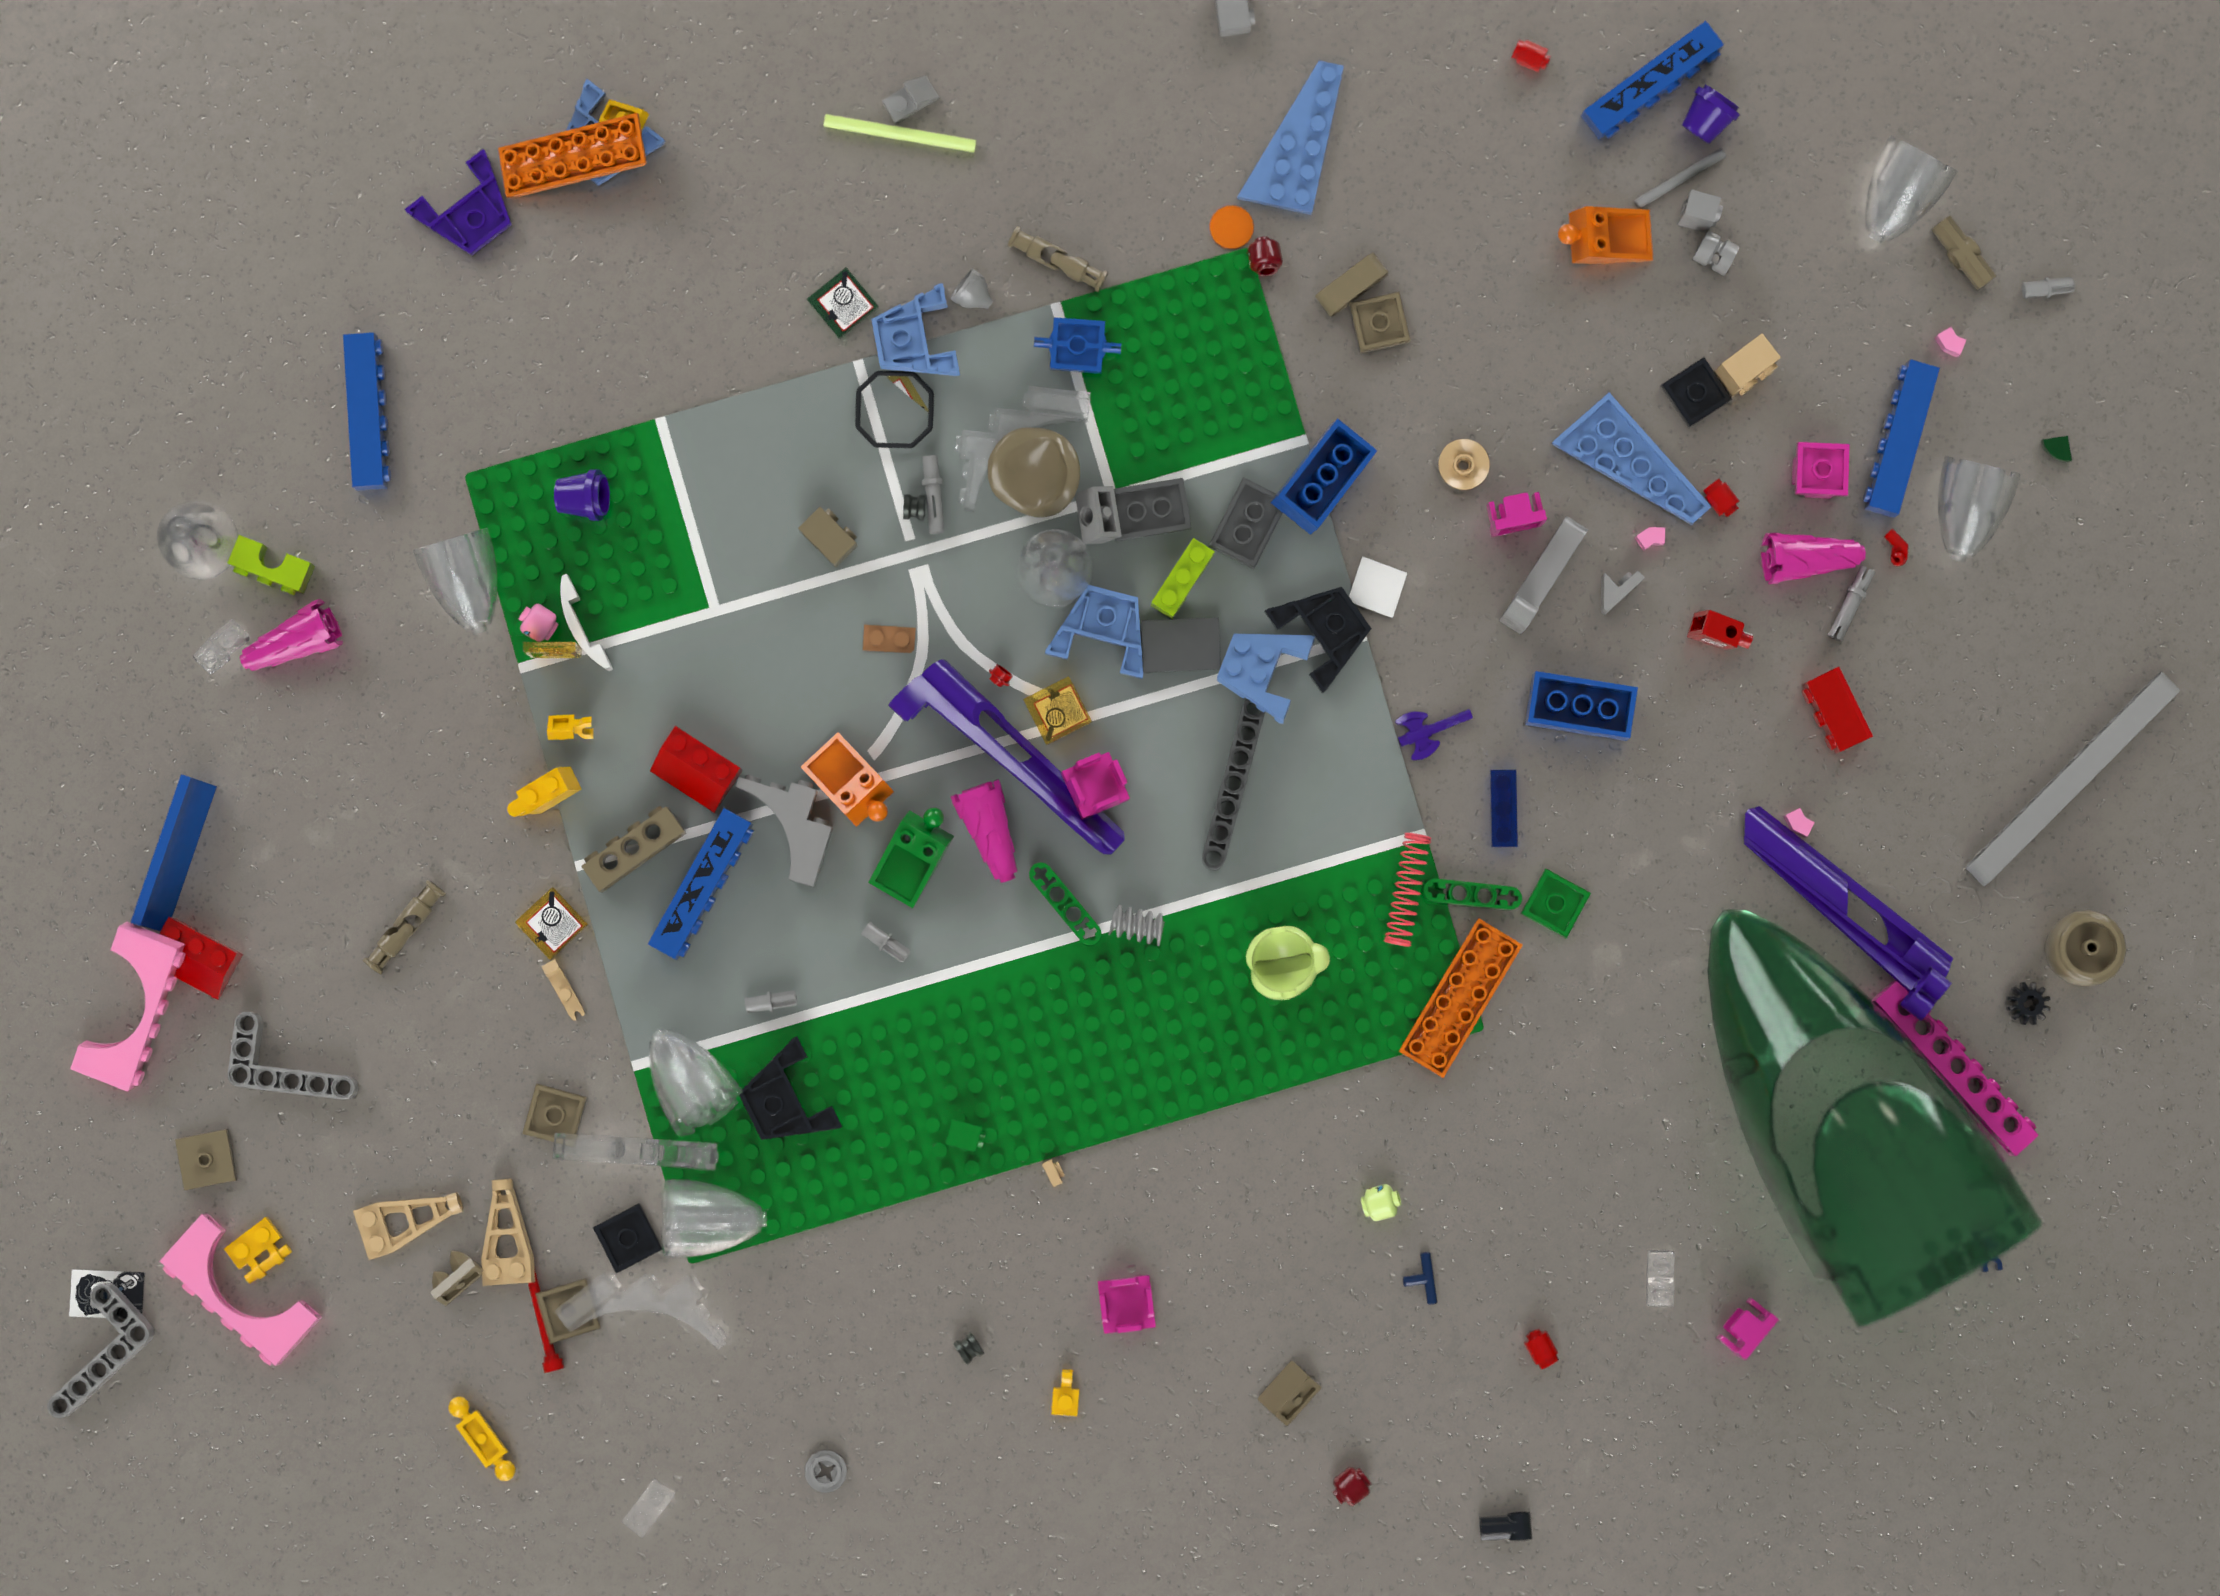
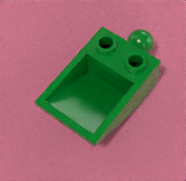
M932 807L925 811L922 818L909 811L901 820L868 883L907 906L914 908L954 838L952 834L939 827L944 821L943 812L938 808Z

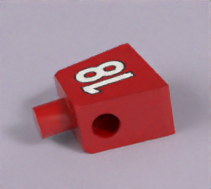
M1712 610L1694 613L1687 634L1688 638L1726 650L1734 649L1738 646L1748 649L1753 640V634L1743 631V622Z

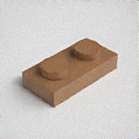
M864 625L863 650L912 653L915 647L916 628Z

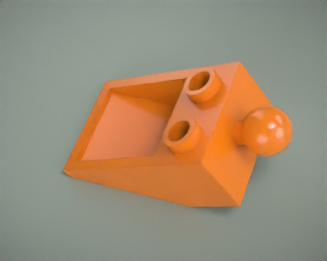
M1585 206L1570 212L1569 224L1561 226L1558 230L1559 240L1564 244H1571L1572 263L1607 264L1653 260L1650 210Z
M839 732L801 766L802 770L856 827L867 817L876 822L886 818L888 809L883 802L894 791Z

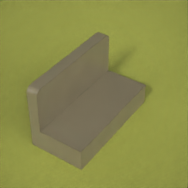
M1291 1361L1258 1397V1400L1275 1417L1288 1426L1322 1387L1295 1362Z

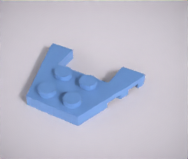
M588 79L584 82L581 96L576 103L573 117L566 131L598 123L590 114L604 99L606 94ZM648 126L643 129L642 140L645 155L647 156L664 145L665 140ZM620 172L590 180L600 186Z
M943 283L937 284L933 290L925 294H918L914 297V300L901 306L899 304L871 319L881 369L951 376L960 375L955 350L929 355L922 313L948 308Z
M1087 585L1070 611V614L1046 648L1045 654L1068 660L1074 634L1126 647L1120 674L1142 679L1143 663L1138 597Z
M1234 634L1217 675V681L1241 698H1247L1256 704V708L1262 712H1268L1274 717L1275 721L1283 724L1291 700L1267 693L1266 691L1281 653L1308 660L1315 636Z

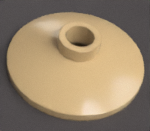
M1458 439L1449 443L1442 450L1438 461V468L1442 479L1449 486L1459 490H1470L1479 486L1485 480L1489 472L1490 461L1486 450L1479 443L1470 439ZM1466 462L1468 469L1461 470L1458 464Z

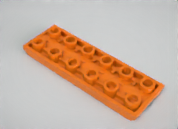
M639 113L498 148L506 198H517L647 164Z
M1478 918L1400 1047L1399 1052L1444 1078L1523 944Z

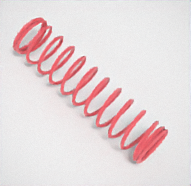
M1406 832L1404 833V838L1414 841H1404L1402 844L1416 851H1402L1400 853L1403 857L1413 861H1400L1398 863L1401 867L1411 871L1397 872L1396 874L1399 877L1409 881H1398L1394 884L1409 892L1398 891L1393 893V896L1407 902L1391 903L1392 907L1405 912L1389 913L1390 917L1402 922L1387 923L1388 927L1400 932L1385 933L1384 942L1410 947L1411 941L1394 938L1389 935L1412 936L1413 933L1391 925L1414 926L1415 923L1392 914L1417 915V913L1394 904L1419 905V903L1396 894L1421 895V893L1398 884L1422 885L1423 883L1400 874L1424 875L1423 871L1407 867L1403 864L1426 865L1427 863L1407 856L1404 853H1429L1405 843L1431 844L1432 838Z

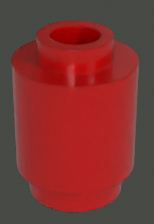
M1520 39L1511 58L1517 60V64L1539 73L1541 69L1546 70L1551 55H1548V48L1529 40L1523 41Z
M1720 478L1703 490L1707 495L1705 496L1706 500L1719 517L1723 514L1728 517L1739 509L1736 504L1740 500L1726 482L1723 483Z
M1538 1328L1526 1335L1527 1340L1524 1342V1345L1535 1365H1539L1540 1369H1545L1559 1361L1558 1351L1547 1331L1541 1332Z

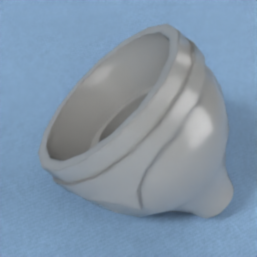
M973 268L961 280L950 297L954 303L966 308L980 307L988 309L993 302L989 295L985 278Z

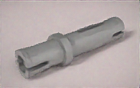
M937 455L923 456L924 480H922V486H925L929 533L941 534L944 533L940 488L943 482L942 478L939 477ZM933 497H935L936 518H934Z
M1860 566L1854 582L1847 589V596L1828 633L1829 637L1834 639L1840 628L1836 640L1843 642L1851 621L1862 599H1865L1867 595L1866 590L1876 573L1870 568L1863 579L1867 567Z

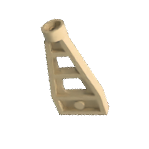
M513 1179L492 1180L493 1195L481 1258L483 1270L482 1284L483 1286L535 1282L534 1255L515 1190L513 1189ZM501 1190H506V1195H502ZM508 1208L511 1211L513 1227L511 1229H499L498 1215L501 1209ZM509 1234L514 1237L518 1248V1253L515 1257L500 1258L497 1256V1244L502 1235Z
M455 1192L446 1197L377 1202L354 1210L353 1213L368 1259L372 1260L396 1252L451 1215L463 1212L464 1209L459 1194ZM430 1206L434 1215L433 1218L418 1225L413 1209ZM397 1212L404 1213L409 1222L408 1229L396 1237L391 1236L385 1220L386 1215Z

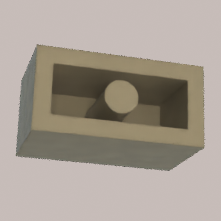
M819 507L798 529L837 567L858 547L854 541L857 536L847 526L842 529L836 523L839 518L829 508L824 511Z

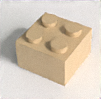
M1762 333L1724 361L1716 369L1715 374L1732 397L1738 392L1742 396L1758 383L1757 378H1760L1762 381L1778 368L1776 363L1781 357Z

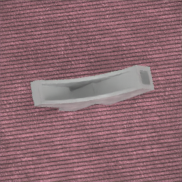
M746 774L745 779L739 777L736 787L764 802L774 812L784 828L791 854V867L788 879L815 888L833 828L828 826L829 821L817 817H814L813 821L809 820L818 794L817 790L812 789L814 784L799 780L798 784L791 782L789 792L785 791L786 786L774 782L767 786L761 784V779Z

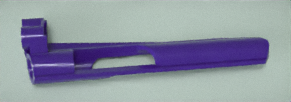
M945 659L938 660L930 665L920 676L908 683L888 704L901 719L907 722L910 718L913 720L924 707L927 708L929 705L1029 788L1067 825L1099 852L1111 855L1124 842V831L1103 811L1083 820L1081 819L1061 775V771L1004 718L1002 713ZM984 711L1032 757L1024 762H1019L980 725V713Z
M1758 806L1748 809L1745 813L1744 844L1909 991L1900 1003V1006L1919 1021H1922L1952 984L1946 977L1953 957L1762 807ZM1848 890L1879 913L1888 934L1886 945H1883L1847 916Z

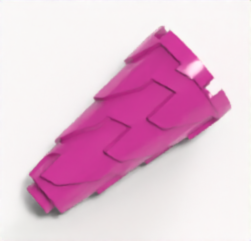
M1766 533L1763 537L1762 546H1768L1766 552H1761L1763 575L1765 580L1769 581L1768 584H1779L1782 581L1811 577V575L1825 574L1835 570L1856 568V565H1860L1861 561L1865 560L1866 552L1865 547L1861 546L1858 542H1854V540L1813 537L1812 535Z
M322 599L312 601L299 609L295 615L278 625V627L258 637L257 641L244 648L242 655L239 656L241 664L246 670L256 671L341 646L343 641H337V638L341 637L342 633L331 609L328 607L323 610L320 607L325 604Z
M999 779L994 780L993 784L992 781L964 790L962 794L957 795L956 793L950 796L959 818L963 820L969 834L974 839L984 863H987L994 879H999L1000 883L1014 879V873L1018 872L1014 857L1015 850L1008 828V818L1004 806L1005 799Z

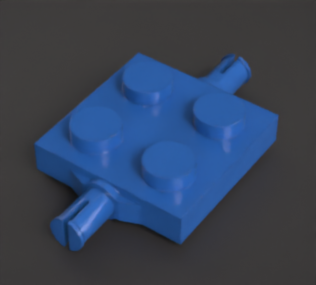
M1054 317L1053 331L1050 338L1034 337V347L1049 348L1051 355L1050 370L1101 374L1102 360L1105 353L1121 354V343L1106 342L1104 335L1105 321Z

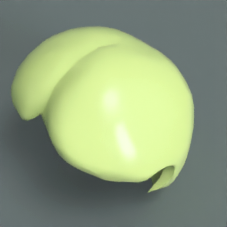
M1284 926L1266 929L1259 933L1249 945L1246 953V962L1251 970L1252 984L1259 993L1274 1000H1286L1301 994L1309 988L1316 975L1328 967L1330 956L1324 946L1313 943L1312 939L1299 928Z

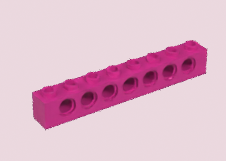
M1896 980L1892 981L1871 1000V1003L2010 1156H2017L2039 1136L2035 1132L2036 1125L2028 1117L2025 1116L2023 1118L2017 1112L2019 1109L2018 1105L2010 1097L2005 1098L1999 1092L2001 1090L1999 1084L1993 1078L1988 1079L1982 1073L1984 1068L1974 1058L1970 1060L1964 1053L1966 1048L1957 1039L1952 1040L1947 1034L1948 1028L1939 1019L1935 1021L1928 1013L1922 1020L1927 1026L1926 1032L1923 1035L1917 1033L1915 1027L1919 1020L1909 1012L1904 1016L1898 1011L1899 1003L1903 1001L1909 991ZM1936 1040H1940L1944 1044V1051L1941 1054H1937L1933 1049V1044ZM1954 1059L1959 1060L1962 1065L1961 1071L1957 1074L1951 1070V1063ZM1973 1078L1979 1082V1089L1976 1093H1972L1968 1088V1083ZM1989 1098H1993L1997 1103L1996 1110L1992 1113L1986 1108V1102ZM2008 1117L2014 1121V1128L2010 1132L2006 1131L2003 1125Z

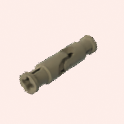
M1019 226L1013 231L1007 245L1010 248L1016 247L1027 253V257L1053 270H1060L1058 268H1061L1070 279L1078 283L1082 281L1094 287L1096 292L1100 291L1108 275V271L1102 272L1090 266L1088 261L1080 257L1066 256L1068 253L1064 249L1039 236L1033 237L1021 231ZM1053 247L1057 250L1052 254L1049 264L1043 259L1042 255L1046 248ZM1089 273L1090 275L1096 277L1097 279L1095 280V279L1089 277L1087 274Z
M430 880L425 882L426 886L420 894L411 899L394 921L393 926L378 940L377 947L371 955L362 960L378 974L381 975L383 973L382 969L392 957H396L407 939L414 934L432 912L431 908L441 896L444 897L446 895L441 888ZM410 915H416L413 925L409 924L405 918Z

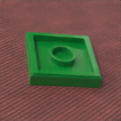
M1545 868L1520 914L1566 939L1591 893Z

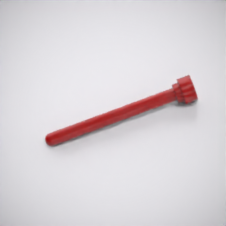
M535 1270V1282L528 1283L546 1356L543 1357L544 1363H542L544 1373H548L565 1367L563 1359L559 1357V1353L556 1354L554 1344H550L535 1295L541 1292Z

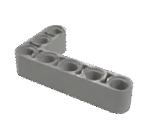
M1568 516L1565 517L1500 618V622L1519 634L1525 631L1588 529Z
M242 1012L236 1017L228 1068V1079L232 1085L334 1099H351L357 1095L359 1084L357 1080L350 1076L258 1065L263 1020L259 1014L254 1012ZM251 1016L255 1021V1025L252 1030L247 1031L244 1027V1020ZM245 1042L251 1046V1052L246 1057L240 1052V1047ZM241 1068H244L248 1075L244 1082H240L236 1075L237 1071ZM270 1071L273 1075V1082L267 1086L263 1083L262 1076L265 1072ZM293 1074L299 1078V1084L294 1089L288 1085V1079ZM318 1077H321L325 1082V1087L320 1092L314 1088V1081ZM344 1080L348 1081L351 1085L350 1092L346 1095H343L339 1090V1086Z
M103 1283L95 1286L91 1291L90 1299L120 1335L51 1397L47 1408L50 1415L55 1418L66 1417L77 1410L154 1337L155 1332L152 1324L113 1283ZM102 1288H106L110 1292L108 1302H104L100 1298L99 1294ZM120 1307L128 1312V1317L125 1321H121L117 1317V1311ZM138 1326L145 1330L146 1335L143 1340H138L134 1332ZM118 1344L126 1349L124 1358H119L115 1353V1348ZM99 1362L106 1366L107 1371L104 1376H100L96 1372V1365ZM79 1380L87 1385L85 1394L79 1393L76 1388ZM59 1398L67 1402L68 1407L65 1412L60 1411L57 1407Z

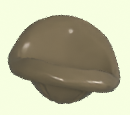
M1019 428L1009 432L996 444L988 460V480L995 496L1006 505L1028 516L1042 518L1060 513L1070 504L1079 486L1080 463L1074 447L1064 436L1049 429Z

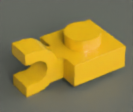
M574 714L548 716V740L574 739V734H578L584 739H593L594 729L585 728L592 727V716L575 719Z
M1062 1369L1061 1387H1053L1052 1415H1078L1079 1389L1072 1388L1073 1370Z

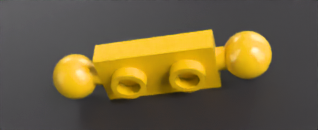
M453 1398L448 1406L449 1412L452 1416L462 1420L456 1425V1428L485 1468L494 1464L495 1475L499 1480L508 1481L512 1479L516 1469L511 1461L502 1458L503 1455L509 1452L479 1410L470 1414L469 1402L465 1398Z

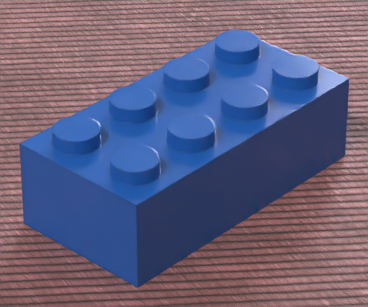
M1337 418L1329 425L1270 503L1311 535L1324 522L1378 450Z
M1535 671L1532 674L1525 725L1627 741L1631 737L1638 687Z

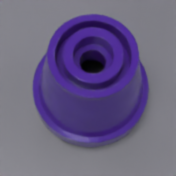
M1705 85L1703 88L1698 86L1694 91L1696 95L1682 126L1704 142L1710 144L1733 120L1736 121L1739 118L1740 114L1737 112L1739 107L1708 85Z
M590 469L587 473L558 478L554 487V502L557 512L586 517L590 521H601L608 513L610 505V488L606 475L599 469Z

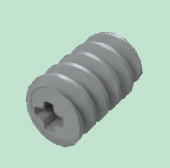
M1118 904L1113 912L1109 936L1116 929V935L1119 938L1126 931L1128 940L1135 933L1138 942H1141L1143 937L1146 936L1147 944H1151L1153 939L1156 938L1157 946H1159L1164 927L1163 915L1159 913L1156 919H1153L1152 911H1149L1143 917L1142 909H1138L1136 914L1133 915L1132 907H1128L1126 912L1123 913L1122 905Z

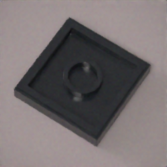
M1705 357L1661 384V388L1688 428L1732 400Z
M640 1203L593 1227L616 1274L663 1250Z

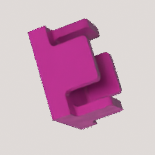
M1798 442L1796 445V457L1792 463V484L1795 485V494L1805 495V498L1814 499L1848 496L1850 444Z
M1526 492L1504 497L1503 503L1498 505L1500 519L1497 518L1494 501L1488 502L1486 507L1490 521L1491 537L1542 527L1547 517L1542 507L1540 493L1535 492L1532 495L1535 512L1531 509L1529 495Z
M1098 752L1081 759L1073 767L1061 772L1082 820L1130 799L1125 788L1127 780L1117 759L1112 760L1109 752L1102 755Z
M1149 1275L1098 1281L1104 1334L1139 1331L1156 1327Z
M1748 1298L1746 1302L1760 1313L1757 1318L1749 1311L1737 1308L1723 1325V1328L1737 1339L1735 1345L1721 1334L1716 1337L1732 1353L1744 1360H1747L1779 1320L1752 1298Z

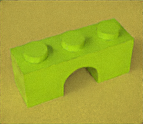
M238 535L227 562L234 567L233 572L245 577L249 573L258 576L256 581L270 587L272 583L281 585V591L295 596L296 592L305 593L315 565L286 553L284 561L280 566L267 568L264 563V556L268 547Z
M1193 538L1152 600L1151 607L1173 619L1186 600L1190 590L1214 557L1215 551Z

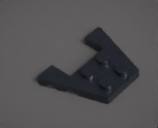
M1342 587L1288 602L1277 607H1271L1264 611L1277 631L1300 616L1327 653L1330 660L1309 674L1322 694L1328 689L1372 629Z
M798 1036L794 1037L738 1093L761 1140L843 1127L833 1106L808 1118L784 1071L785 1068L808 1057Z

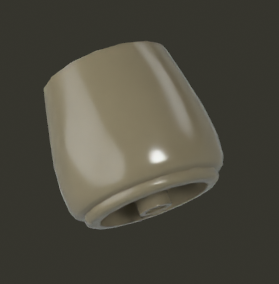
M2084 910L2072 912L2058 920L2047 936L2044 950L2046 961L2055 974L2067 983L2087 987L2100 985L2116 975L2124 963L2126 943L2124 934L2115 921L2105 914Z

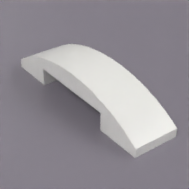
M567 574L562 575L561 603L570 631L580 647L591 659L607 671L613 670L603 646L599 643L591 647L571 605L580 601L578 593L570 577Z

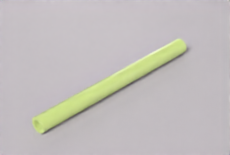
M829 114L825 115L824 127L973 153L976 148V140Z

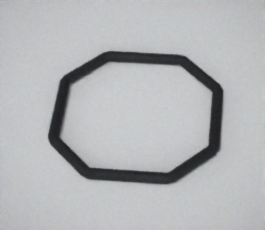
M876 371L858 387L856 391L855 426L872 446L876 448L911 449L932 431L934 392L917 373L909 371ZM878 376H913L929 393L928 428L912 443H876L860 426L861 392Z

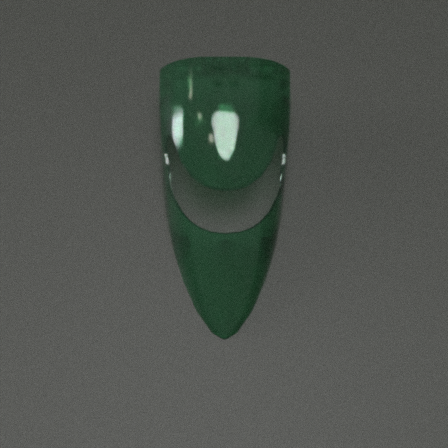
M1726 909L1720 913L1711 929L1707 973L1713 1026L1725 1080L1754 1162L1788 1232L1814 1277L1832 1281L1858 1328L1891 1316L1938 1292L2009 1251L2032 1235L2043 1224L2010 1167L1972 1114L1929 1061L1872 999L1818 952L1785 928L1747 910ZM1840 1029H1869L1889 1037L1905 1048L1945 1106L1935 1097L1909 1084L1888 1081L1863 1084L1838 1098L1825 1112L1814 1136L1812 1169L1822 1211L1817 1217L1804 1205L1799 1197L1790 1169L1777 1150L1773 1122V1100L1776 1084L1783 1068L1792 1056L1812 1040Z

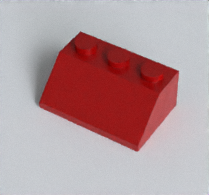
M1839 666L1802 685L1804 688L1802 690L1803 697L1807 704H1812L1815 713H1813L1815 722L1819 727H1823L1827 735L1824 739L1831 751L1834 750L1837 754L1873 737Z
M674 726L661 746L650 769V772L713 813L717 811L743 771L739 766L677 726Z
M168 917L159 934L185 944L183 953H185L184 961L179 968L177 967L174 976L219 1000L243 954L176 918Z

